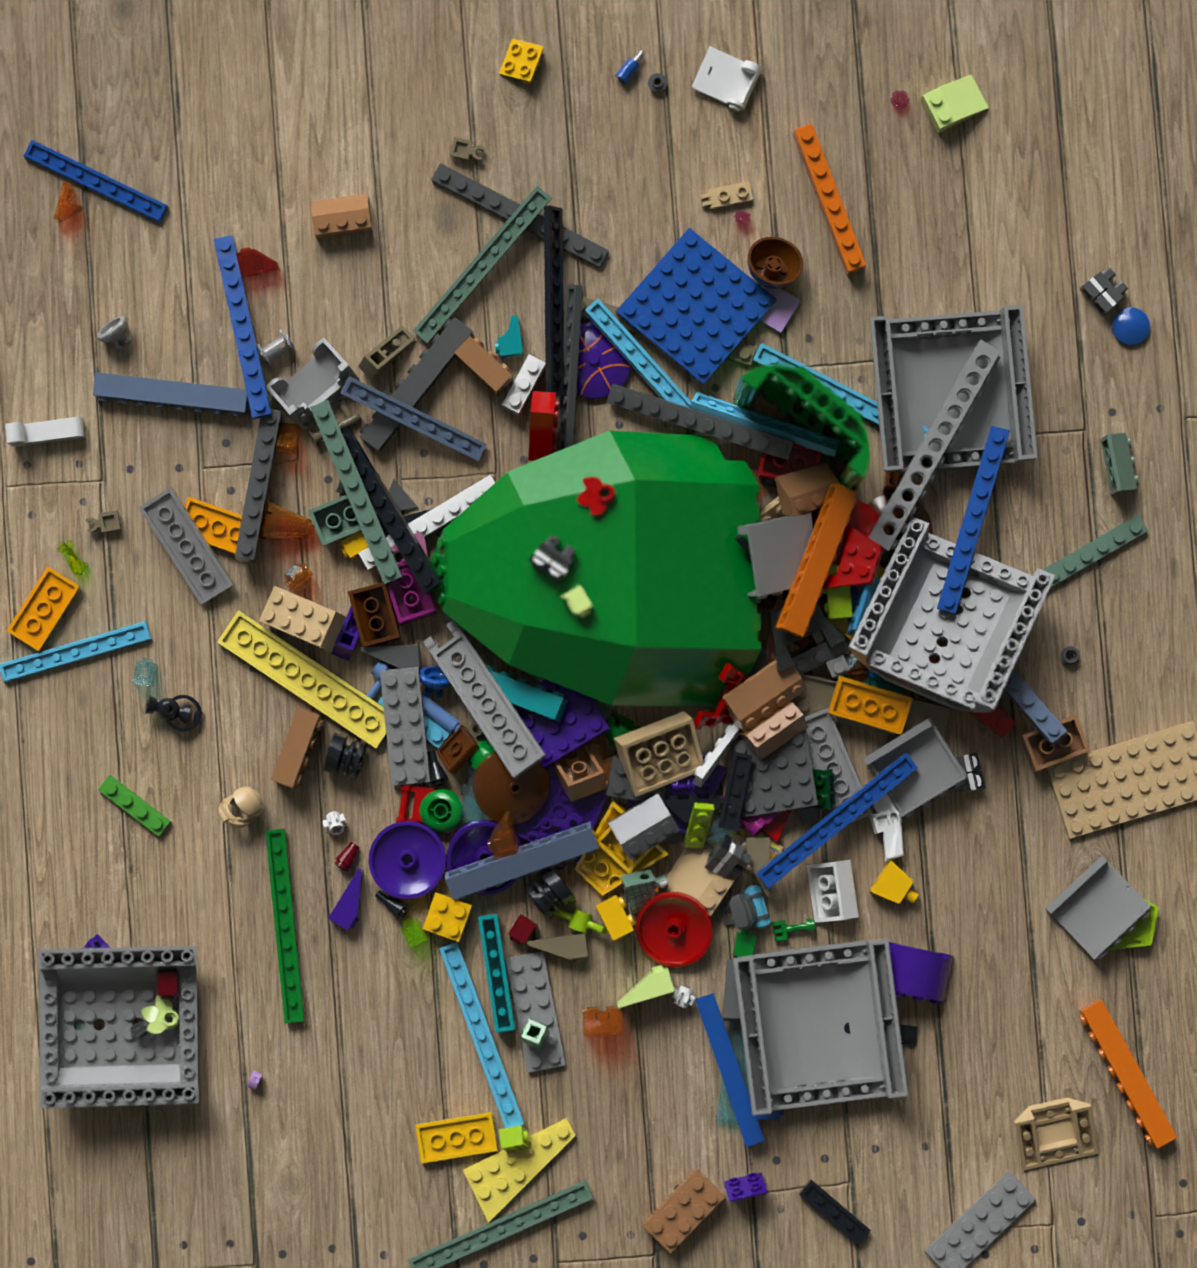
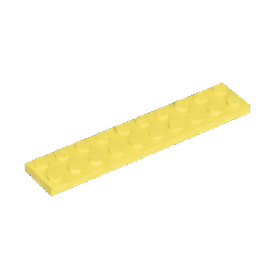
M238 610L217 643L374 748H378L386 736L383 706Z

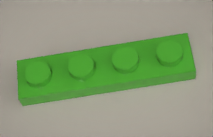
M109 775L98 789L158 837H160L171 822L112 775Z

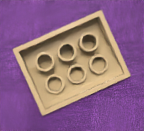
M685 711L614 738L620 761L635 797L693 775L697 767L704 764L693 718Z

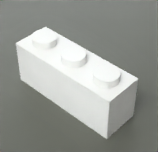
M530 354L528 355L502 403L504 409L520 416L545 369V362Z

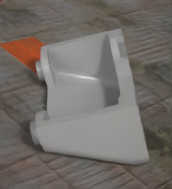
M325 338L315 343L312 349L315 357L287 381L282 377L274 378L266 386L301 429H308L316 423L310 408L311 406L328 400L333 409L346 398V396L340 393L348 377L350 376L360 381L351 367Z

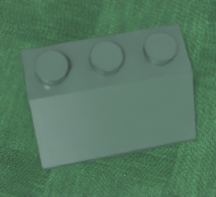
M1126 433L1105 435L1100 440L1111 495L1135 491L1137 489L1136 486H1139V481L1133 471L1135 460L1130 455L1129 449L1132 447L1130 437H1127Z
M347 495L308 510L323 546L361 531Z

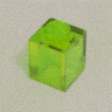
M411 917L402 922L404 926L400 929L410 948L429 939L418 918L414 920Z

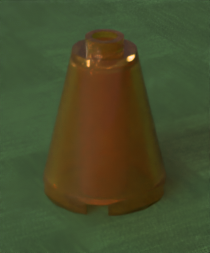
M268 501L263 521L264 529H262L260 538L263 540L308 539L309 535L313 536L315 526L312 524V520Z

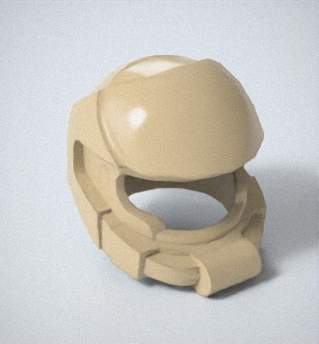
M241 787L219 804L217 814L223 823H227L236 829L244 828L253 823L264 810L263 800L260 794L251 787ZM229 804L239 809L243 818L233 816L229 810Z

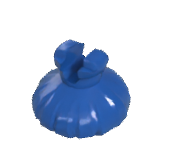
M432 665L419 670L420 682L427 687L424 694L430 696L431 691H435L437 693L436 698H441L443 695L442 689L447 688L451 683L440 666Z

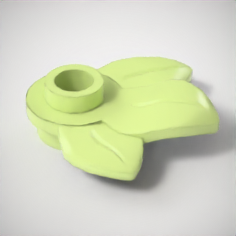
M157 995L155 1006L146 1007L141 1010L143 1018L150 1023L147 1027V1031L150 1033L160 1034L165 1029L175 1028L179 1023V1016L173 1011L172 1003L168 999H162V996ZM166 1017H171L172 1023H167Z

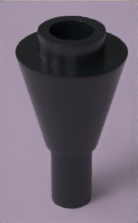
M435 750L427 752L430 760V784H434V786L446 784L445 781L449 778L438 762Z
M378 891L375 895L377 899L384 903L396 920L404 918L409 910L407 909V903L388 897L381 891Z

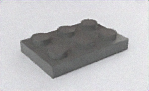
M612 757L605 795L644 801L658 793L662 801H664L666 785L635 797L620 758Z

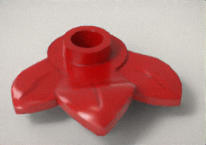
M590 476L583 478L582 481L586 490L578 496L577 502L583 506L590 507L591 515H599L606 510L607 504L614 500L616 495L615 489L609 484H603L598 477ZM603 491H609V496L603 497Z

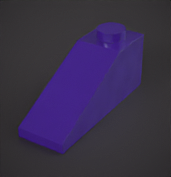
M352 606L349 609L331 653L347 661L350 660L360 637Z
M362 869L357 870L328 919L347 931L350 928L354 929L360 920L357 916L360 911Z

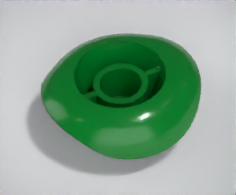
M434 790L422 800L419 810L422 822L434 832L448 833L454 830L460 822L462 816L461 801L451 790Z

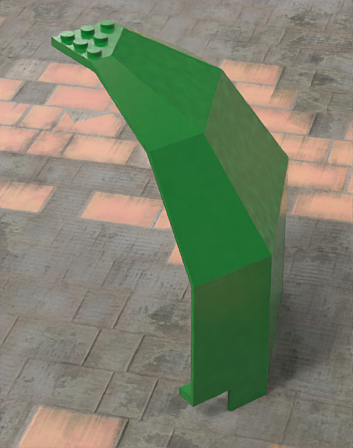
M609 430L508 471L444 528L440 538L437 540V547L432 554L431 561L443 584L433 591L445 614L511 666L610 705L715 706L726 683L719 678L726 663L731 664L745 676L749 677L761 651V641H758L757 631L761 630V614H757V603L761 602L760 599H756V596H748L747 594L756 590L753 566L746 558V551L735 540L739 535L737 527L760 521L759 504H756L759 484L746 461L724 459L712 436ZM585 477H598L603 484H609L615 489L616 495L614 500L608 503L606 510L599 515H591L590 507L583 506L577 502L578 496L586 490L582 481ZM603 491L602 496L608 497L609 491ZM551 535L561 540L556 549L559 553H562L567 545L577 551L572 560L574 564L562 583L529 561L530 557L540 547L542 541L546 542ZM742 535L749 543L748 535ZM579 585L583 588L593 605V608L590 609L591 613L583 618L573 614L567 603L569 600L561 597Z

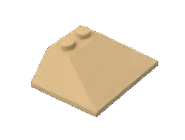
M705 842L703 849L685 848L666 876L668 886L658 891L659 894L664 892L688 894L700 901L711 916L736 878L730 874L723 878L704 868L709 854L714 849V847Z
M1070 1098L1029 1106L1014 1121L1023 1171L1098 1154L1092 1108L1089 1103Z

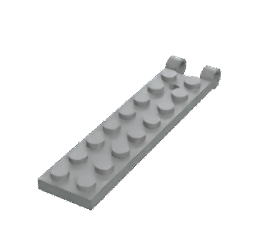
M452 620L446 625L454 638L442 647L439 646L432 636L423 642L513 778L516 779L547 755L463 632L462 627ZM457 656L462 657V660L460 662H456L455 659Z

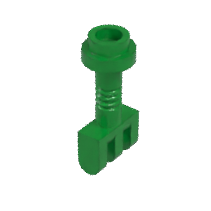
M806 918V923L786 926L785 920L772 922V926L780 925V929H774L773 933H781L782 935L774 937L775 941L787 940V933L808 930V933L811 934L813 931H816L814 919L810 920V918Z

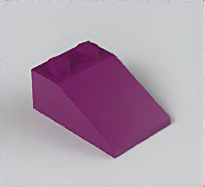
M406 561L397 563L402 578L386 585L400 626L437 615L431 594L424 593Z

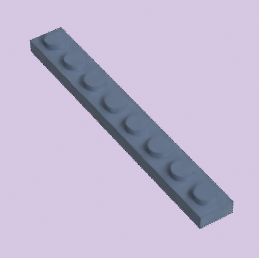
M350 376L340 393L479 461L487 445Z

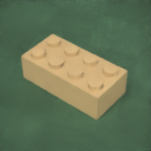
M274 586L259 621L331 652L346 616Z

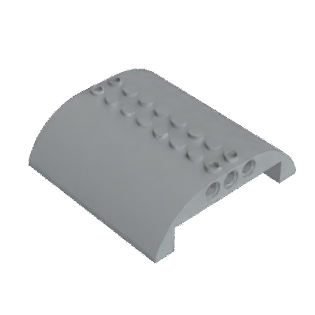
M1023 305L1005 306L1000 311L889 319V316L869 318L883 470L885 472L905 473L924 439L926 431L923 430L922 425L927 428L931 427L980 340L1000 350L1001 352L998 356L1001 359L995 368L992 366L989 371L992 374L990 379L980 387V390H982L981 395L977 401L973 400L970 406L973 407L968 417L964 416L961 423L964 424L958 434L955 433L953 435V445L949 451L945 450L942 455L945 457L940 467L936 466L934 471L979 468L991 425L1010 430L1000 465L1038 458ZM983 360L977 361L979 368H986V363ZM968 377L969 384H977V380L974 377ZM959 393L960 401L967 402V395ZM951 409L949 415L954 419L958 418V412ZM941 426L940 432L943 435H948L949 429L946 426ZM931 443V449L934 452H938L940 450L939 445ZM922 459L921 465L924 468H930V462L927 459Z
M888 939L837 943L733 958L752 1115L769 1114L773 1110L883 1096L888 1098L908 1096ZM848 1022L851 1034L846 1033L844 1030V1026Z

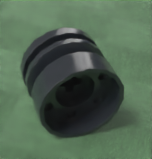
M334 733L326 756L324 771L337 774L340 767H344L343 776L347 777L349 771L352 770L351 779L356 780L366 759L367 742L362 740L359 748H356L358 739L354 738L349 746L347 745L348 736Z
M550 867L541 875L545 882L543 885L535 880L533 883L538 889L534 891L528 885L526 890L536 907L551 919L554 917L550 910L551 907L559 913L558 901L567 906L576 897Z

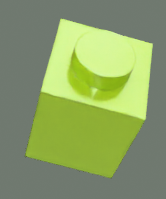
M523 1126L499 1129L501 1149L504 1151L512 1152L529 1148L528 1142L531 1141L530 1133Z

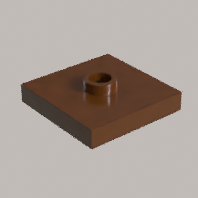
M460 725L458 730L437 750V754L447 770L454 775L477 751L479 746L464 725Z

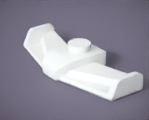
M886 793L872 805L876 814L869 816L874 833L883 832L885 862L904 856L902 819L899 817V811H897Z

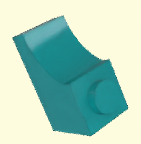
M518 315L510 316L509 329L502 337H498V342L495 343L496 354H500L501 359L523 356Z

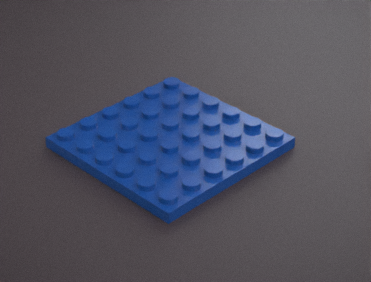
M689 227L616 310V314L704 385L774 305L777 299Z

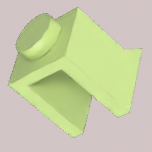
M580 585L561 596L569 600L567 603L573 614L583 618L591 613L590 609L593 608V605Z

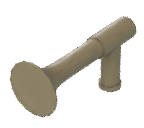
M346 401L338 404L346 418L338 423L341 430L346 426L349 427L362 421L358 413L352 416ZM308 431L314 445L318 449L319 442L323 440L321 432L311 433Z

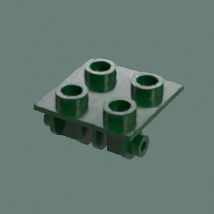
M813 769L819 806H814L813 808H833V804H835L834 794H830L835 793V790H830V787H835V784H830L834 783L835 773H833V769Z

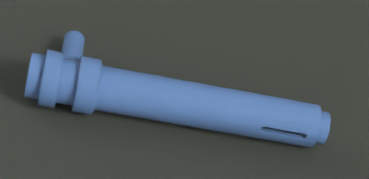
M379 661L371 671V674L374 675L373 678L377 681L366 696L372 700L381 689L380 670H390L389 665L385 662ZM421 692L423 713L448 732H456L461 725L459 720Z

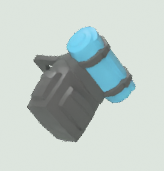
M750 885L744 890L745 895L737 894L731 898L729 905L720 907L724 924L730 925L735 923L736 928L740 930L749 929L752 927V924H754L755 928H765L771 923L770 913L768 914L763 898L764 893L761 891L760 885ZM730 908L733 919L727 917V910Z

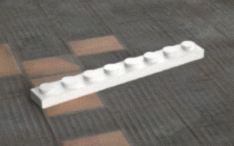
M491 475L487 476L408 523L413 534L421 532L426 537L456 519L495 483ZM388 535L386 539L391 548L393 545H395V542L393 541L392 537ZM369 547L358 553L368 570L376 567ZM394 551L393 556L398 554L400 551Z

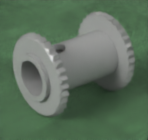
M279 330L282 336L264 348H261L259 344L257 345L259 353L271 367L274 366L271 361L290 348L293 352L296 351L293 343L282 330ZM284 342L285 346L280 347L279 343Z

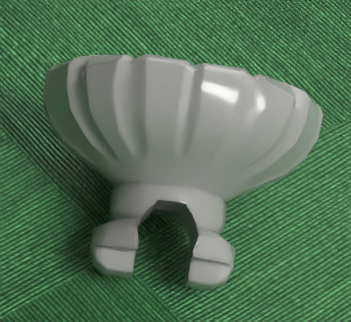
M119 316L105 324L98 332L97 339L103 343L114 342L117 350L123 349L121 342H119L120 340H124L126 344H130L132 341L131 337L125 334L128 326L127 318Z

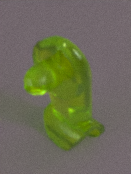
M72 540L67 541L66 544L64 541L60 542L58 551L64 554L71 571L75 575H83L84 570L89 565L77 557L72 549Z

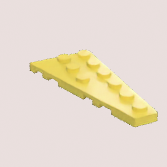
M568 1118L531 1135V1141L528 1142L529 1148L512 1152L501 1150L463 1169L488 1223L576 1136Z

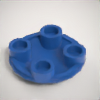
M1135 307L1120 310L1115 315L1112 323V333L1118 340L1128 345H1136L1142 342L1150 331V321L1147 315Z

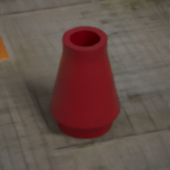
M350 842L335 858L336 862L334 864L346 872L349 868L352 869L360 847Z

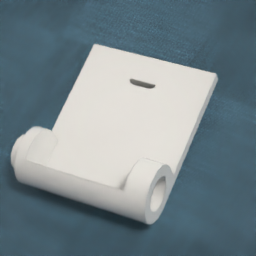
M709 46L691 88L729 105L731 110L739 112L745 109L762 67L752 61L745 60L743 62Z

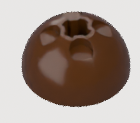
M765 237L757 240L749 249L747 257L749 272L757 283L766 288H785L794 283L803 270L804 263L800 251L795 245L783 238Z

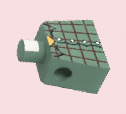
M649 869L620 876L627 903L633 914L641 911L646 902L658 895L659 889L668 886L665 875L654 878Z

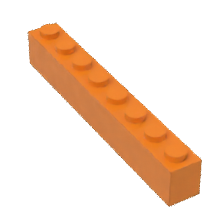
M813 124L795 129L793 137L845 273L849 275L863 270L866 267L864 257Z
M830 484L776 628L798 637H803L807 633L809 620L816 611V602L823 592L824 581L830 574L829 568L836 558L837 547L842 542L844 529L850 522V513L857 503L858 492L841 484Z
M1098 999L1080 1009L1081 1015H1079L1082 1024L1084 1026L1087 1025L1090 1029L1089 1037L1093 1043L1097 1042L1100 1048L1097 1051L1102 1060L1106 1059L1109 1066L1107 1069L1112 1077L1115 1076L1119 1082L1116 1086L1121 1094L1125 1093L1128 1099L1126 1104L1130 1111H1134L1137 1115L1135 1120L1140 1129L1144 1128L1147 1134L1144 1137L1148 1144L1158 1149L1178 1138L1104 1002Z

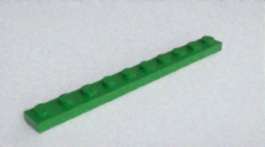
M285 828L265 830L284 1023L301 1022L305 1020Z

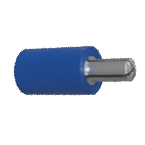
M642 50L633 59L629 57L615 76L622 83L627 84L639 69V61L645 55Z

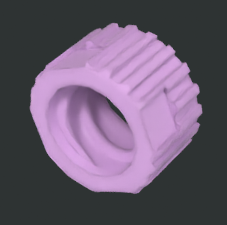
M253 1071L247 1087L256 1090L263 1075Z

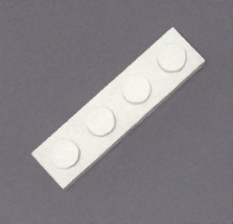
M735 723L728 725L723 739L719 738L717 740L714 751L706 755L703 766L699 765L694 773V776H696L694 784L700 788L742 731Z

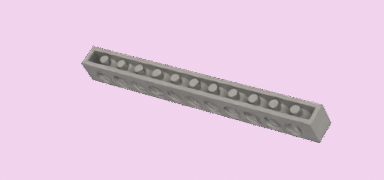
M982 340L974 348L868 537L882 545L885 553L890 549L893 550L898 543L896 539L898 533L902 534L908 524L905 522L907 517H912L917 507L914 506L918 499L921 500L925 495V485L927 482L929 484L932 482L936 475L933 472L936 466L940 467L945 459L942 456L946 449L949 451L954 443L953 435L955 433L958 434L964 425L961 423L964 416L968 417L973 409L970 406L973 400H978L982 393L980 387L983 383L986 384L992 375L989 371L992 366L995 368L1001 359L998 356L1001 351ZM978 360H983L986 363L985 369L978 367ZM968 377H974L977 380V384H969ZM959 393L967 395V402L960 401ZM951 409L956 410L958 418H952L949 415V411ZM941 426H946L949 429L948 435H943L940 432ZM931 443H937L940 450L934 452L931 449ZM922 459H927L930 462V468L927 469L921 465ZM913 476H918L921 479L920 485H915L912 482ZM904 492L911 494L912 500L910 502H906L903 499L902 495ZM894 509L901 510L902 518L894 517ZM884 526L892 527L893 534L886 535L884 533Z

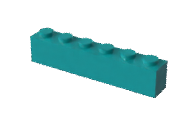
M487 666L512 705L560 723L568 701L563 698L564 694L553 691V693L546 692L547 688L541 685L530 686L529 681L519 678L518 681L512 679L513 675L503 671L501 674L496 673L495 668Z
M498 913L478 916L495 1033L515 1030Z

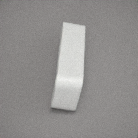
M82 417L28 424L21 422L5 424L7 444L12 447L85 437Z

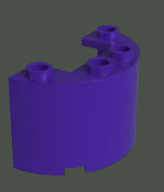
M888 942L895 996L905 998V995L908 994L912 995L914 1000L924 1002V999L927 998L930 999L929 1002L941 1005V1001H945L954 955Z

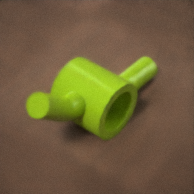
M554 909L553 914L555 916L570 921L569 928L585 934L588 928L601 934L607 932L605 926L591 921L593 917L591 914L575 909L573 914L561 909L558 913Z

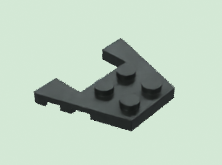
M784 606L769 613L778 673L795 665L786 647L818 631H821L829 648L846 640L817 608L809 620V629L803 637L793 636L776 628Z

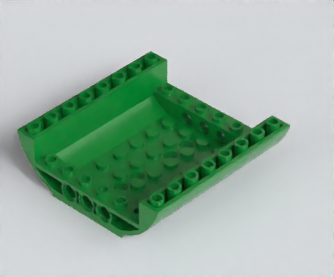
M765 365L752 369L740 376L733 396L734 405L749 409L758 397L763 394V399L771 405L774 403L778 406V411L785 417L789 415L794 419L792 422L796 426L822 435L823 429H830L833 433L831 438L841 441L836 453L838 455L837 459L844 465L849 464L838 481L841 485L851 490H855L866 476L870 461V441L867 430L861 420L862 414L803 366L796 368L789 365ZM796 404L801 405L803 412L795 413L793 406ZM814 416L817 418L818 424L812 426L808 423L807 419Z

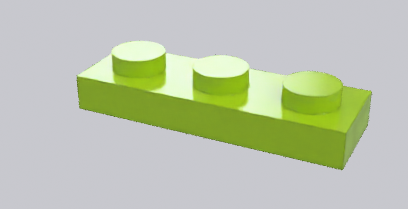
M694 803L684 840V847L704 848L714 812L713 804Z

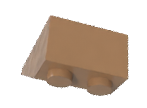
M587 744L553 764L560 783L571 802L606 789L604 771Z

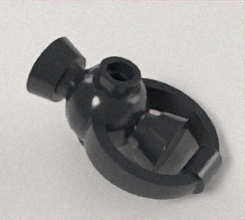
M149 695L145 708V714L156 712L161 720L166 721L169 727L178 732H187L194 729L200 724L203 714L199 703L189 695L164 698L159 702L156 698ZM177 699H188L197 708L193 718L194 723L187 728H179L171 722L178 717L180 721L187 724L190 715L191 705L179 707ZM166 707L170 708L169 713L166 712Z

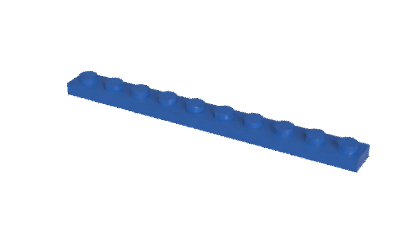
M232 235L214 239L251 415L253 420L271 416V408L234 238Z
M991 425L937 610L956 615L1010 430Z
M907 753L902 754L757 871V876L769 889L918 768Z

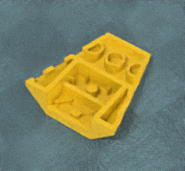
M612 801L595 832L599 849H596L594 853L589 855L583 854L575 867V870L602 896L622 884L621 875L642 871L669 855L660 842L630 860L608 824L609 821L627 811V809L615 801Z

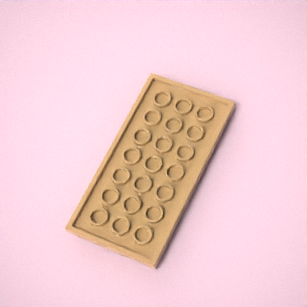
M1194 721L1084 753L1046 767L1068 838L1071 839L1196 801L1197 730Z

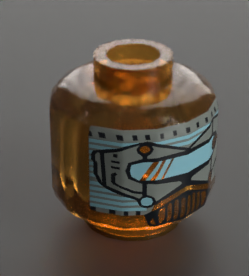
M295 564L285 572L286 581L284 584L290 591L296 590L301 592L312 583L313 574L305 564Z
M849 650L848 654L844 656L850 668L847 671L848 674L852 675L853 678L866 675L868 671L866 666Z

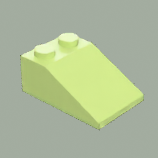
M972 74L940 86L924 94L921 98V102L937 134L989 108Z
M663 965L652 967V972H648L617 1002L618 1008L674 992L668 968H663Z

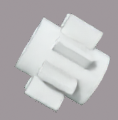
M336 811L328 813L326 820L322 821L326 833H331L332 835L341 834L344 832V827L348 826L344 814Z
M681 985L679 990L674 988V992L671 995L672 998H675L673 1004L685 1009L688 1004L692 1006L696 998L692 996L694 991Z

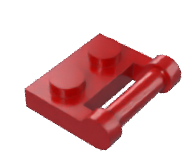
M401 785V802L396 823L413 821L425 825L420 817V804L424 797L435 789ZM410 791L415 792L412 819L406 818Z

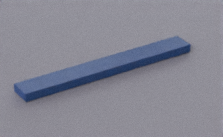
M31 140L23 156L158 223H161L169 207L34 140Z
M714 993L699 997L695 1001L745 1145L748 1147L763 1142L765 1140L756 1115H752L751 1100Z

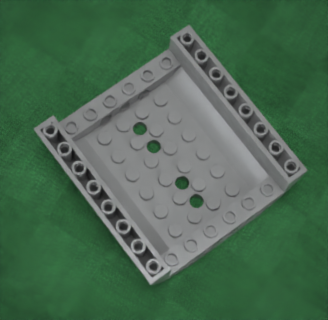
M912 516L849 645V649L862 664L883 677L884 680L952 709L956 708L970 712H989L994 710L1055 575L1037 568L1034 576L974 552L963 591H968L971 596L969 598L961 597L958 605L963 612L955 615L937 610L956 544L928 533L929 523ZM943 639L948 645L946 647H939L937 641ZM937 656L940 661L937 664H933L929 661V658Z
M197 946L38 950L39 1108L198 1103ZM177 970V995H173V999L168 1000L172 1003L173 1011L179 1016L178 1025L173 1029H165L160 1034L146 1031L147 1035L141 1039L132 1038L130 1028L133 1026L134 1019L142 1018L144 1025H147V1027L150 1024L143 1018L141 1010L146 1007L155 1006V1000L158 995L157 971ZM166 1017V1022L172 1023V1018ZM78 1019L85 1022V1028L81 1031L74 1028V1022ZM102 1019L105 1022V1027L102 1030L95 1029V1020Z

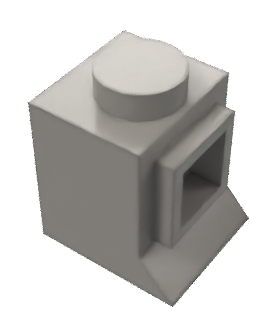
M844 655L824 663L831 680H838L839 675L843 677L850 675V668Z

